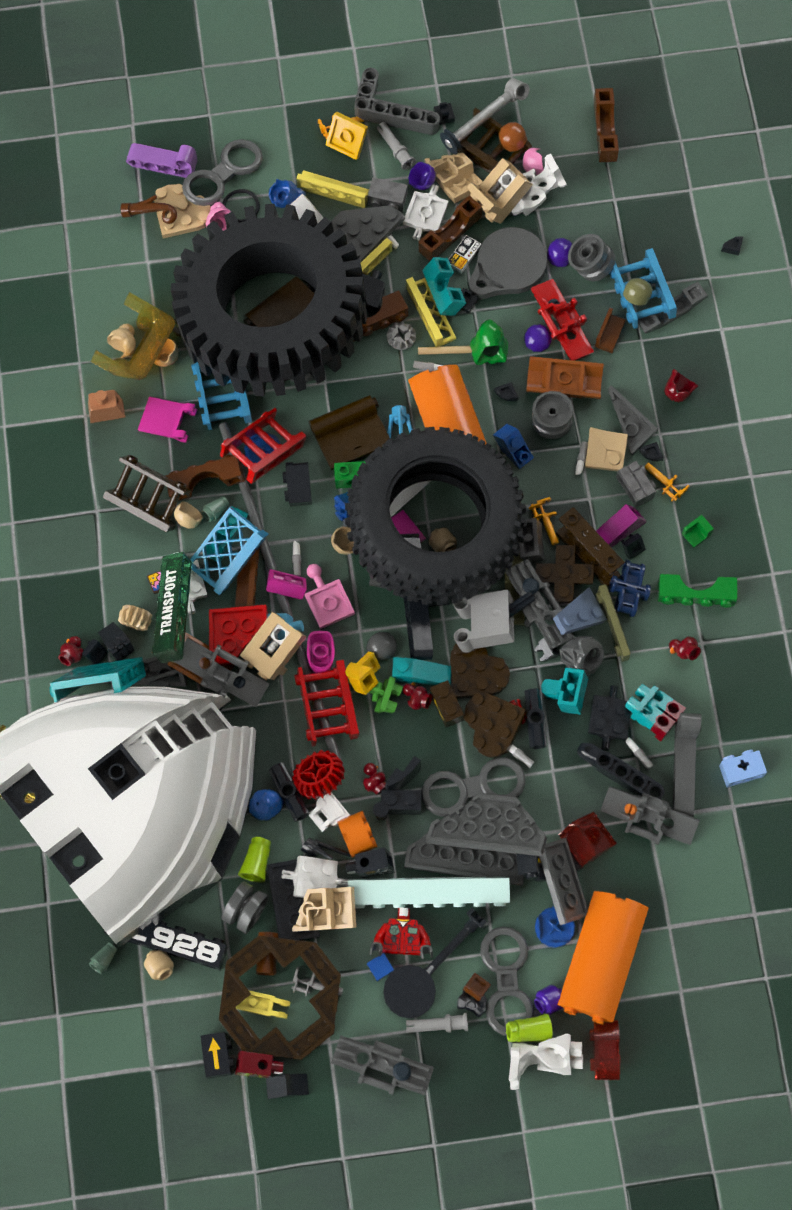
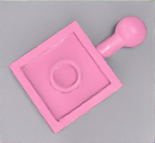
M311 564L307 568V575L314 579L318 588L305 593L304 596L319 628H325L354 615L355 611L340 580L338 579L325 585L320 576L322 573L321 567L318 564Z

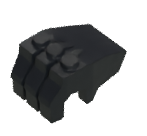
M114 622L98 632L107 650L116 661L123 660V658H126L135 651L130 639Z

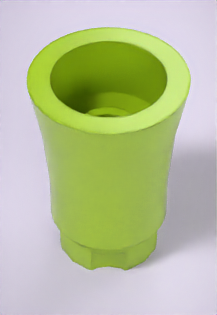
M262 837L252 838L243 865L238 873L241 878L253 882H265L271 841Z
M543 1014L536 1017L509 1021L506 1024L507 1039L509 1042L516 1041L517 1043L543 1042L552 1039V1023L549 1015Z

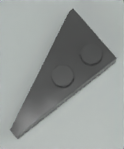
M610 386L608 392L623 434H628L627 445L630 453L634 455L658 431V428L613 386Z

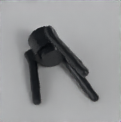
M310 837L301 848V851L307 857L314 856L316 858L320 854L333 860V857L324 852L322 847L351 857L349 852L322 843L318 839L313 840Z

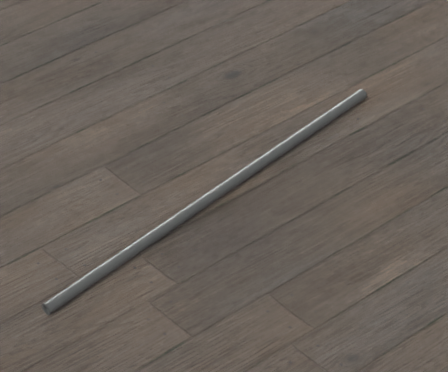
M221 423L219 428L223 440L232 438L228 423ZM242 466L245 482L238 484L252 524L259 530H264ZM266 537L260 545V549L268 572L270 569L278 571ZM276 594L282 613L292 616L294 622L295 619L287 596ZM302 643L297 649L296 655L300 667H302L303 675L312 674L313 672L309 666ZM316 681L306 682L309 693L319 691ZM322 699L312 700L315 711L325 709ZM328 717L318 718L321 729L331 727ZM334 735L324 736L328 750L331 753H335L342 761Z

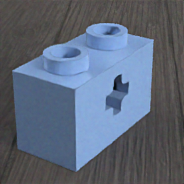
M747 750L742 752L741 756L735 757L730 755L723 758L719 767L727 788L763 778L766 775L767 771L760 751L753 752V750ZM741 764L742 767L746 766V769L743 770V768L738 767Z

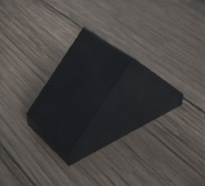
M283 1074L266 1078L268 1100L309 1095L307 1074Z

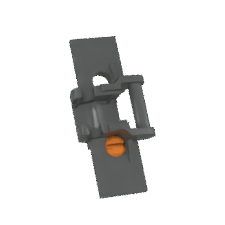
M611 786L608 788L600 810L628 821L625 833L631 832L652 840L657 845H659L662 835L690 845L700 821L694 817L672 810V807H669L670 803L645 793L642 796H635ZM671 818L674 821V825L666 826L663 820ZM640 819L655 824L654 829L659 832L658 834L632 825V822L639 823Z

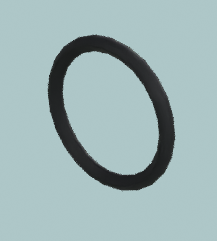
M237 189L230 192L222 202L226 207V202L232 195L246 193L252 196L256 202V215L260 208L257 196L246 189ZM237 219L239 223L246 221V219Z

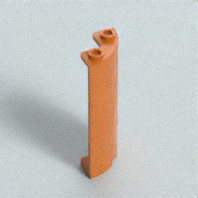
M458 365L438 366L436 371L429 373V370H426L408 380L425 427H435V430H439V427L450 428L451 432L454 429L464 431V435L470 433L472 437H478V441L481 439L485 441L484 445L487 444Z
M594 891L557 1004L564 1008L565 1013L570 1015L584 1013L592 1017V1021L598 1024L614 1021L649 909L647 906L628 898L625 900L617 898L615 894Z

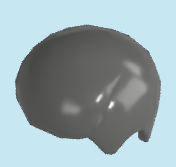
M387 632L375 633L370 637L366 645V651L373 652L377 660L387 661L396 653L397 649L396 639Z

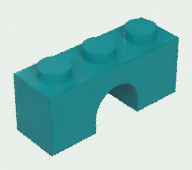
M434 257L422 270L440 315L455 316L466 304L460 288L448 287L449 279L454 274L448 258Z

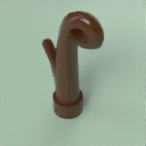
M157 195L138 203H122L120 207L123 218L163 211L162 220L164 223L172 224L177 219V211L172 205L158 202L152 203L157 199ZM171 212V217L167 218V214Z

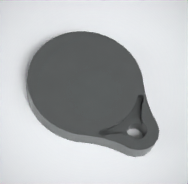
M509 227L493 232L481 244L476 267L469 279V291L478 296L480 300L497 295L520 294L529 291L541 281L545 274L547 254L543 243L536 235L521 228ZM483 283L486 287L479 288L477 284Z

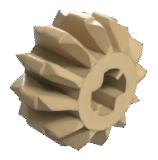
M124 605L122 610H120L118 621L126 627L145 631L148 630L151 624L152 614L145 609L133 605Z

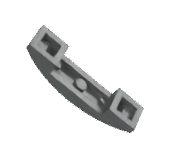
M697 281L683 289L680 295L673 298L677 307L675 318L669 319L667 313L661 312L638 319V324L645 334L655 331L686 314L707 298L708 295Z

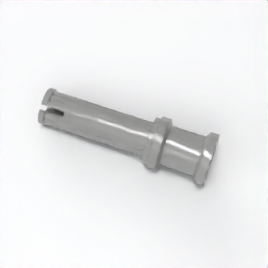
M380 123L379 125L382 128L377 126V131L392 149L393 157L399 160L403 170L410 169L415 164L416 159L410 156L406 146L401 145L387 126V123Z
M467 1013L456 1016L446 1014L444 1018L406 1020L407 1026H413L406 1027L407 1033L446 1030V1032L451 1033L452 1030L461 1029L468 1031Z

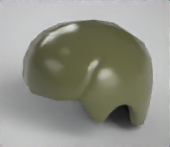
M633 278L626 284L623 296L631 304L638 306L646 305L652 296L653 290L651 284L645 279Z

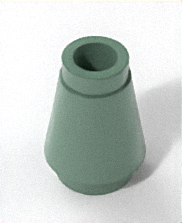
M222 496L204 505L201 514L208 522L216 521L227 506H229V502Z
M108 942L90 958V967L100 974L103 971H107L117 948Z

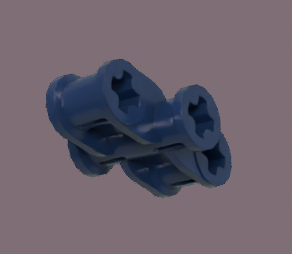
M626 559L622 567L621 578L618 579L617 576H612L609 592H618L614 606L616 613L622 612L629 614L630 617H634L637 612L639 598H642L643 601L648 600L651 585H642L645 564L631 563L630 560Z

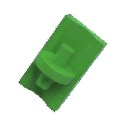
M390 676L389 679H384L383 686L381 682H378L376 687L369 692L373 694L371 700L377 702L374 712L379 714L382 712L391 714L395 712L397 703L389 700L390 695L400 696L403 686L395 682L396 678Z

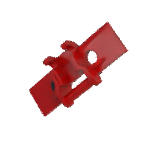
M554 279L532 287L531 291L541 307L537 311L538 314L542 315L552 333V339L560 341L568 358L576 361L594 353L581 329L587 318L585 314L580 317L575 309L578 303L576 298H572L567 303ZM550 315L554 316L560 330L557 329ZM572 332L576 338L568 339L566 333Z

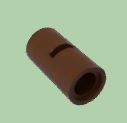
M259 932L258 936L278 938V933ZM269 953L256 964V974L276 975L277 959L272 953Z

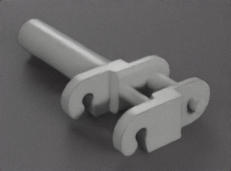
M300 967L296 968L293 978L295 985L291 988L293 993L295 991L303 992L307 997V994L311 992L309 987L319 991L324 988L320 982L314 981V974H312L311 981L300 980L298 978ZM298 982L307 984V988L297 987ZM339 987L338 996H342L343 988Z

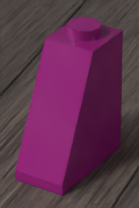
M626 504L598 528L596 532L612 548L647 521L635 507Z

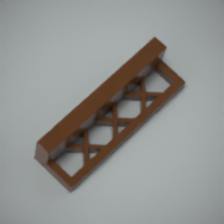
M260 546L238 574L235 607L255 606Z

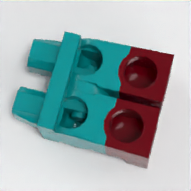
M641 684L635 694L642 701L640 702L631 696L625 707L632 712L630 718L634 721L637 720L639 724L656 734L655 738L661 742L676 724L680 713H684L686 707L658 690L659 688L655 685L650 689L646 685Z

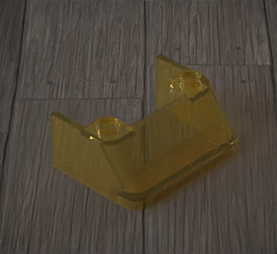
M129 292L124 305L139 313L136 325L145 332L144 337L129 362L123 358L113 360L97 350L91 362L115 376L142 380L148 375L175 326V321L172 316Z

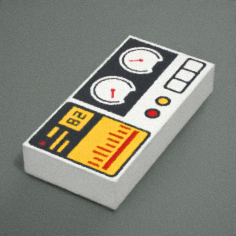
M466 235L448 259L451 267L462 274L479 251L481 243Z

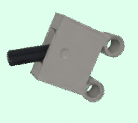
M502 590L479 594L468 600L464 596L462 601L454 603V608L462 619L471 618V631L461 628L454 634V640L462 652H471L477 648L513 643L514 615L534 602V596L532 593L527 592L513 602L510 592Z

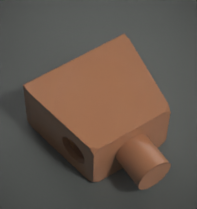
M99 390L96 393L88 394L90 423L125 418L123 399L115 390Z

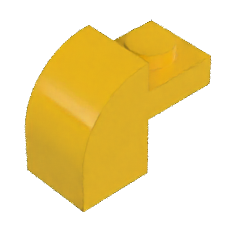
M368 651L357 663H349L346 668V675L353 689L358 693L366 695L378 684L375 673L381 667L375 654Z

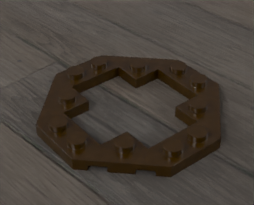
M257 936L226 961L219 1021L242 1051L302 1060L334 1034L341 974L316 942ZM269 953L274 955L283 968L300 956L324 987L308 1000L321 1017L290 1042L286 1040L277 1027L259 1039L235 1008L251 995L239 977Z

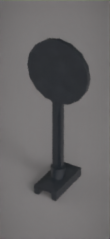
M471 908L466 913L470 919L464 924L465 927L425 969L419 966L406 965L398 967L390 973L385 981L383 994L385 1003L393 1013L400 1017L411 1019L420 1017L429 1011L436 995L434 980L431 977L433 972L471 932L474 933L478 927L485 929L489 925L486 920L477 914L476 910Z

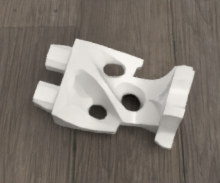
M551 154L545 157V167L539 175L535 176V169L523 173L526 178H532L531 183L533 186L513 208L512 213L514 216L522 212L525 216L529 215L547 199L546 194L557 187L567 186ZM538 195L539 198L533 201L532 197Z
M564 1034L534 1044L513 1042L509 1072L511 1090L519 1089L521 1075L529 1065L538 1064L537 1070L562 1075H571L572 1068L583 1069L582 1042L571 1041L570 1034Z

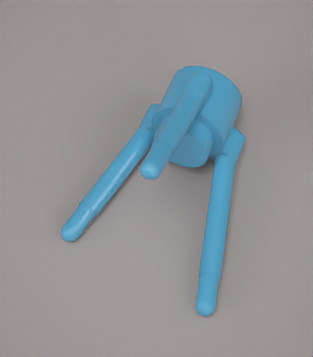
M397 405L392 408L387 431L390 438L393 422L398 424L399 434L403 433L405 421L409 433L413 430L410 415L407 414L405 406Z

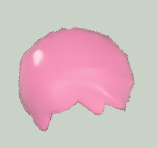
M530 148L525 152L523 168L526 172L535 169V175H539L543 171L542 155L536 152L540 148Z

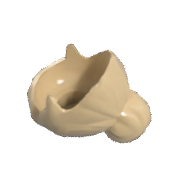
M128 323L123 324L118 329L113 330L107 337L109 345L124 353L121 358L131 356L135 352L136 341L133 326Z

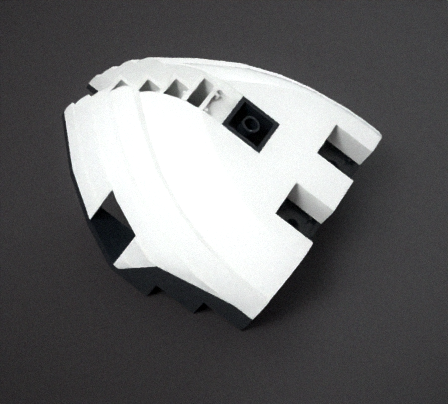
M129 687L119 693H114L113 689L83 695L76 694L39 708L0 732V795L119 948L153 922L156 926L186 901L192 904L220 882L240 840L249 800L253 791L257 732L254 727L242 726L240 728L238 726H231L220 711L232 702L227 695L224 698L219 694L170 687ZM29 793L35 794V800L32 803L25 802V796ZM78 856L84 858V864L80 867H76L73 864L74 859Z

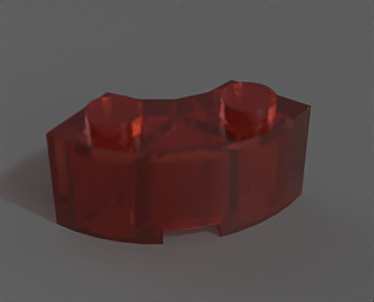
M618 1020L604 1022V1024H598L593 1021V1029H589V1040L593 1041L594 1058H590V1071H594L595 1080H620Z

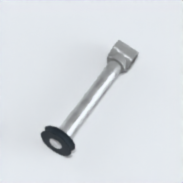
M515 78L510 79L505 85V93L454 133L447 129L444 130V133H440L444 146L452 154L456 155L458 151L462 150L461 140L509 102H515L517 99H526L530 92L529 85Z

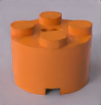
M363 810L337 821L352 858L355 857V854L367 852L378 847L374 837H372V831Z

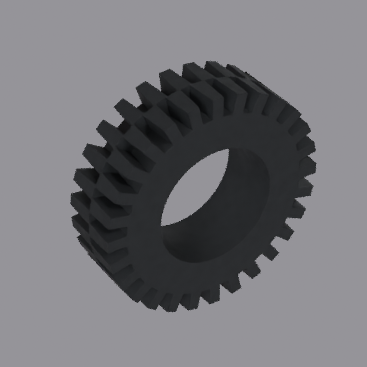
M265 204V218H257L254 206L244 208L246 221L241 223L238 222L232 211L225 215L226 230L223 231L213 221L207 225L209 240L198 233L192 239L194 252L185 248L180 255L183 266L176 265L173 272L176 283H171V294L173 297L171 302L185 348L187 347L190 358L194 363H199L201 371L207 377L213 373L216 383L223 387L231 380L234 390L243 394L249 381L255 396L265 395L267 382L272 383L276 396L286 395L284 381L293 379L297 392L305 390V374L307 373L311 374L317 384L325 380L324 364L336 373L342 367L341 354L350 359L355 352L354 341H361L363 336L362 324L367 322V298L360 259H357L354 245L352 242L347 243L346 234L340 228L334 232L332 221L326 217L317 223L315 212L308 209L305 210L299 220L296 207L286 204L283 216L279 218L275 204ZM263 274H291L305 280L316 290L312 301L300 315L277 326L254 327L236 321L225 312L228 301L233 293L248 280Z

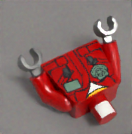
M398 908V919H389L388 923H384L376 933L374 942L370 947V954L372 955V951H378L379 957L384 953L421 956V959H424L423 955L428 953L433 958L430 938L424 927L418 924V920H410L409 908Z

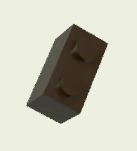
M447 680L431 687L430 694H432V699L445 728L464 721L463 711L449 681Z

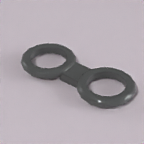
M244 139L234 140L226 144L221 152L220 164L211 171H194L184 179L182 186L184 196L188 201L199 206L213 205L218 202L224 195L225 184L235 177V174L248 175L257 171L263 160L261 149L257 144ZM242 147L251 150L256 158L251 165L238 167L228 160L229 153L236 148ZM199 178H208L214 181L218 188L214 195L201 198L195 196L190 191V185Z
M506 757L488 761L482 767L478 776L462 779L456 773L439 771L430 775L424 782L421 790L422 801L432 814L446 817L449 815L448 812L461 804L463 806L466 805L468 799H472L478 794L518 798L525 787V774L519 764ZM497 766L509 767L517 776L518 783L516 788L506 795L494 793L487 784L488 773ZM441 779L453 781L460 790L459 801L450 808L437 807L429 797L431 786Z
M499 927L492 929L485 935L481 942L480 954L487 968L496 973L498 991L490 997L486 1005V1017L494 1031L507 1036L506 1027L499 1024L494 1015V1007L497 1001L506 996H514L520 999L526 1009L525 1019L534 1017V1007L528 995L518 989L517 971L523 967L528 958L526 939L513 928ZM501 935L510 936L519 944L520 956L515 963L509 966H499L489 956L488 949L491 941Z

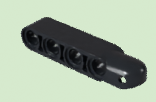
M581 743L577 748V754L580 758L637 796H642L643 793L650 795L651 790H657L660 794L657 798L662 800L665 791L661 784L610 752L603 751L591 743ZM605 758L608 760L609 765L603 766L599 763V760ZM623 769L626 775L618 776L616 770ZM633 780H641L643 786L636 787L633 784Z

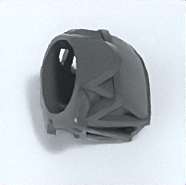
M592 636L575 637L559 650L561 662L568 668L585 670L587 677L596 672L604 658L602 645Z

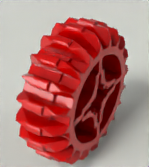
M320 750L319 753L314 751L312 755H307V758L300 759L301 763L296 764V770L293 771V783L300 795L308 799L314 798L315 800L319 796L324 799L326 794L331 795V791H337V786L342 785L341 780L345 778L343 762L335 753H331L329 750L326 752Z

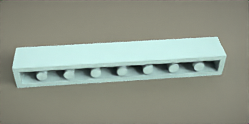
M509 876L363 878L348 880V887H354L355 908H365V905H373V908H385V904H393L394 908H404L405 904H413V907L416 908L425 907V904H433V907H445V904L453 903L454 907H465L466 903H474L475 907L486 906V903H494V906H506V903H510Z

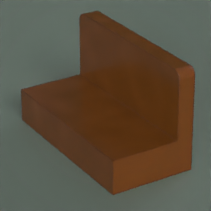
M609 308L595 344L596 348L609 353H613L626 319L612 315L613 308Z

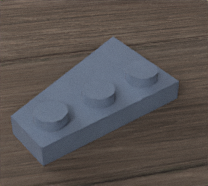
M589 587L559 612L553 620L561 635L602 624L607 618Z

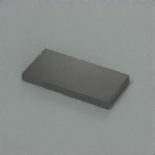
M564 838L547 843L543 856H539L560 925L586 917L588 907L567 839Z

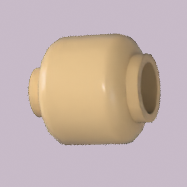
M447 528L435 529L430 535L429 545L435 552L456 550L457 539Z
M161 950L150 951L144 961V967L151 978L162 981L170 977L173 973L174 963L167 952Z

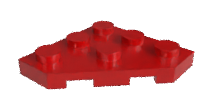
M267 605L209 609V650L214 652L217 645L222 646L221 649L239 657L267 620ZM218 655L214 660L221 666L232 664Z

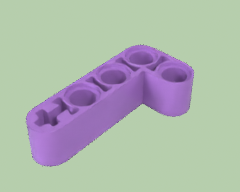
M137 143L131 144L126 159L130 166L184 178L195 171L198 161L195 149L189 145H181L179 152Z

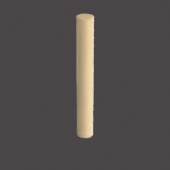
M470 346L418 347V355L472 353Z

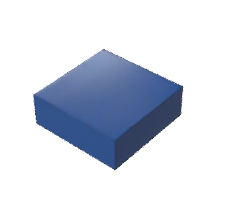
M384 953L367 963L377 981L394 971Z

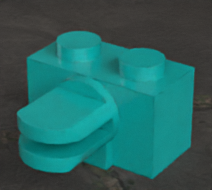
M565 668L563 678H560V680L545 679L541 685V690L546 698L558 700L557 704L561 712L580 715L588 677L585 670Z

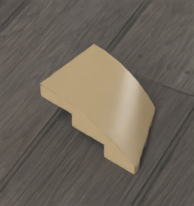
M464 153L441 156V159L436 160L424 159L426 164L434 168L436 182L454 204L471 194L467 189L470 183L480 186L483 182L474 173L473 162Z
M354 887L307 889L304 903L299 910L296 925H293L292 931L356 928Z

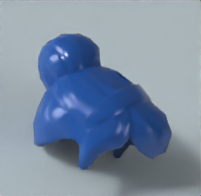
M276 179V182L269 189L271 203L275 204L277 208H285L286 204L290 205L302 194L307 196L302 188H297L292 181Z
M258 790L249 800V813L258 820L269 821L281 812L284 800L274 790Z

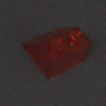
M594 812L573 821L558 834L561 839H567L571 853L581 866L594 861L617 844Z

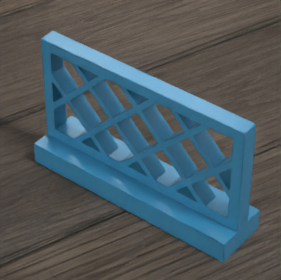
M229 507L186 565L214 587V592L221 595L227 590L269 534L264 530H259L234 508ZM230 513L236 517L237 525L228 526L227 517ZM248 527L254 533L249 538H243L242 528ZM238 528L239 538L230 539L229 529ZM225 529V540H217L216 532L218 530ZM240 541L241 550L239 552H232L231 542ZM227 542L228 553H219L218 543ZM214 544L216 554H207L206 545ZM220 556H229L230 565L221 566ZM216 557L218 567L209 568L207 558ZM197 558H203L205 568H198L193 564ZM218 570L219 579L217 582L210 578L209 571Z

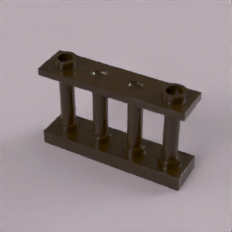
M476 107L473 110V117L481 112ZM491 117L482 124L488 131L476 145H472L467 141L473 134L471 132L460 141L462 150L458 151V153H464L473 163L489 174L499 163L495 159L504 150L500 142L491 154L481 151L494 134L499 137L500 129L503 127V125ZM527 140L524 147L515 151L507 161L514 164L523 153L525 154L528 149L532 148L531 143Z
M132 455L120 457L119 461L126 464L116 488L105 491L102 498L165 532L173 531L176 523L171 521L172 518L170 517L180 495L190 494L191 490L186 488L187 485L185 483L173 481L138 462V458ZM133 468L142 474L132 497L128 498L123 495L124 492L122 491ZM148 477L158 483L148 506H143L139 504V498ZM164 486H167L174 490L164 514L160 515L155 512V506Z
M574 507L562 515L559 521L564 526L556 532V535L565 545H575V555L583 564H594V576L602 585L606 584L608 588L613 575L617 576L618 579L621 577L617 569L625 564V562Z

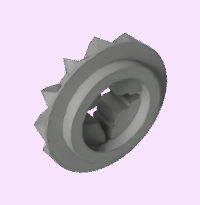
M402 321L389 327L387 341L393 348L405 350L415 343V329L410 324H405ZM398 331H400L402 334L406 333L404 335V340L401 337H397Z

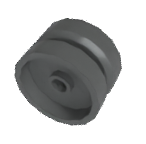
M586 234L578 238L571 245L568 260L570 265L583 278L588 281H598L612 271L615 264V254L598 235Z
M557 391L544 392L539 395L534 401L532 408V425L537 434L546 439H557L566 435L572 427L574 409L572 401L565 394Z
M244 881L231 896L221 919L230 925L237 922V929L247 934L260 918L269 896L260 890L253 894V886Z

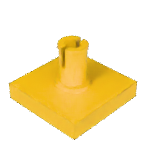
M336 112L333 115L326 146L357 160L360 157L368 126Z

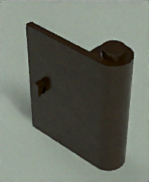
M295 276L244 315V323L254 327H272L284 324L300 315L307 308L314 297V293Z
M366 396L308 421L311 431L331 470H334V463L353 462L375 452L378 446L382 448V444L390 439L377 414L376 408L379 405L375 397Z

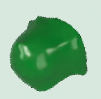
M486 320L481 324L476 336L470 342L474 363L476 365H482L486 362L489 364L504 363L508 356V340L504 337L503 329L493 320ZM499 346L498 353L493 357L483 353L486 347Z

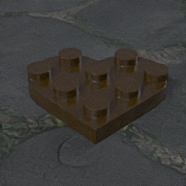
M457 643L453 646L450 666L453 692L457 699L473 697L477 693L495 695L501 693L506 688L510 679V671L504 659L488 656L485 647L473 649L471 652H462Z
M477 693L473 695L466 705L464 720L475 730L473 737L474 747L482 755L489 758H496L506 754L512 747L527 710L490 694Z

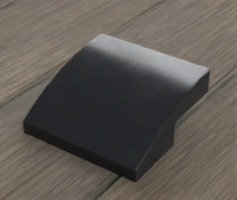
M414 756L403 772L396 768L385 784L386 790H400L411 782L421 770V760Z

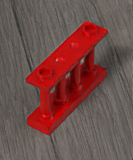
M276 408L269 412L265 411L258 420L232 438L224 440L221 445L220 456L224 457L231 452L248 468L249 472L246 480L251 484L300 450L306 439V435L302 431L297 435H291L274 420L277 413ZM270 425L287 442L283 445L278 444L263 428ZM257 434L274 451L266 454L250 438ZM244 443L261 460L258 463H253L237 447Z
M344 660L336 661L335 668L326 672L303 675L302 667H298L297 674L294 677L296 686H300L308 725V729L305 730L307 741H311V745L314 747L317 742L316 738L340 733L349 734L350 740L358 739L359 730ZM329 678L338 679L339 686H336L334 689L307 693L305 682ZM334 696L342 698L343 704H340V707L317 711L310 710L309 701ZM340 714L346 718L344 725L314 730L312 719Z

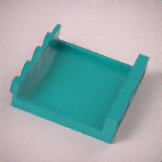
M143 657L77 667L50 683V695L53 697L54 702H58L84 685L112 681L114 693L123 692L146 676Z

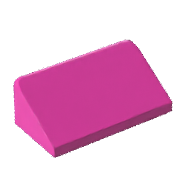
M272 569L269 570L266 591L300 600L303 599L307 589L306 578Z

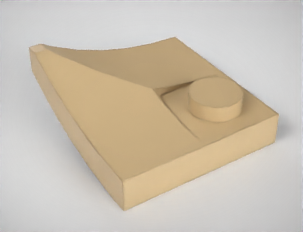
M590 427L585 467L609 471H618L623 468L628 434Z

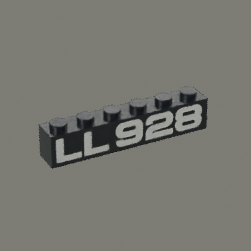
M161 921L156 926L153 922L128 941L152 950H161L167 952L168 955L219 971L228 949L227 945L224 944L225 941L213 937L210 940L205 938V934L196 931L193 934L187 933L185 928L176 925L174 928H171L164 921Z

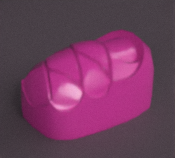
M313 631L309 634L307 640L309 666L315 673L329 671L333 665L335 655L333 637L328 631Z

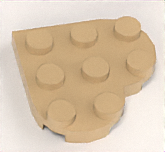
M181 184L167 185L157 189V199L154 202L170 204L177 211V219L172 224L163 222V211L157 212L163 239L205 228L211 209L210 205L199 206L188 201L183 194V185ZM171 212L167 214V218L171 217Z

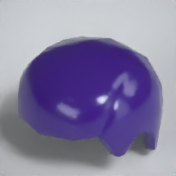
M418 162L409 173V184L418 190L429 189L435 182L436 172L431 165Z
M557 238L551 242L547 250V259L552 265L566 267L569 264L568 253L572 245L571 241L565 238Z
M541 324L529 327L523 337L526 347L533 352H542L548 349L552 342L549 329Z

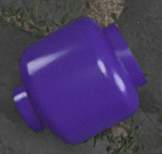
M548 985L539 990L534 1000L538 1011L542 1014L552 1015L561 1010L562 1007L557 1004L562 989L557 988L555 985Z

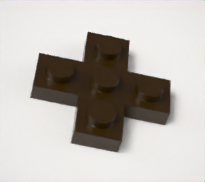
M556 545L555 564L536 563V573L541 582L555 584L554 597L558 603H571L574 600V584L593 585L594 564H575V545Z

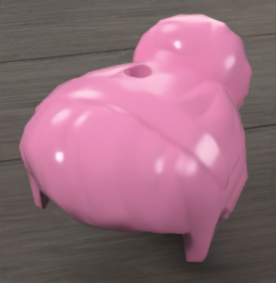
M221 202L214 203L208 214L206 227L215 221L223 231L226 230L225 215L231 211Z

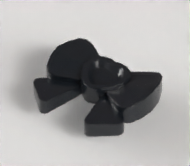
M463 990L458 998L457 1008L466 1009L473 1012L477 1017H481L485 1012L488 1000L484 995L480 1001L471 999V995Z

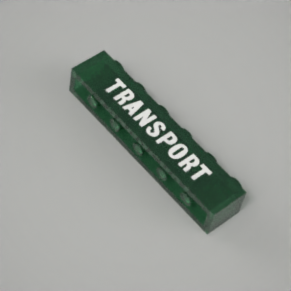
M184 552L163 556L162 565L160 566L161 577L159 581V596L157 597L158 607L155 614L156 627L154 629L152 653L161 663L181 660L184 655L192 561Z

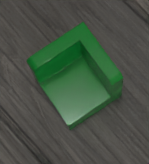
M700 515L684 527L682 535L692 547H696L712 535L714 528L703 515Z

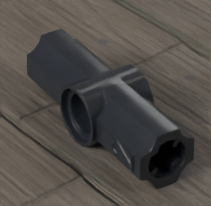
M537 688L525 690L526 723L528 725L530 749L546 748L542 691ZM537 715L541 721L533 722L530 717Z
M284 762L271 766L268 771L294 821L297 822L307 818L310 812L297 791ZM293 788V793L285 796L286 790Z

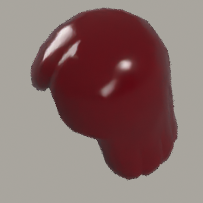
M673 369L664 392L670 400L679 403L685 401L698 388V385L685 378L676 369Z

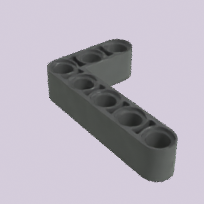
M366 68L364 70L355 99V117L357 116L364 121L377 124L386 122L387 126L429 135L438 132L440 116L437 112L375 99L379 73L375 68Z
M680 713L675 724L672 810L694 817L696 738L701 730V714Z

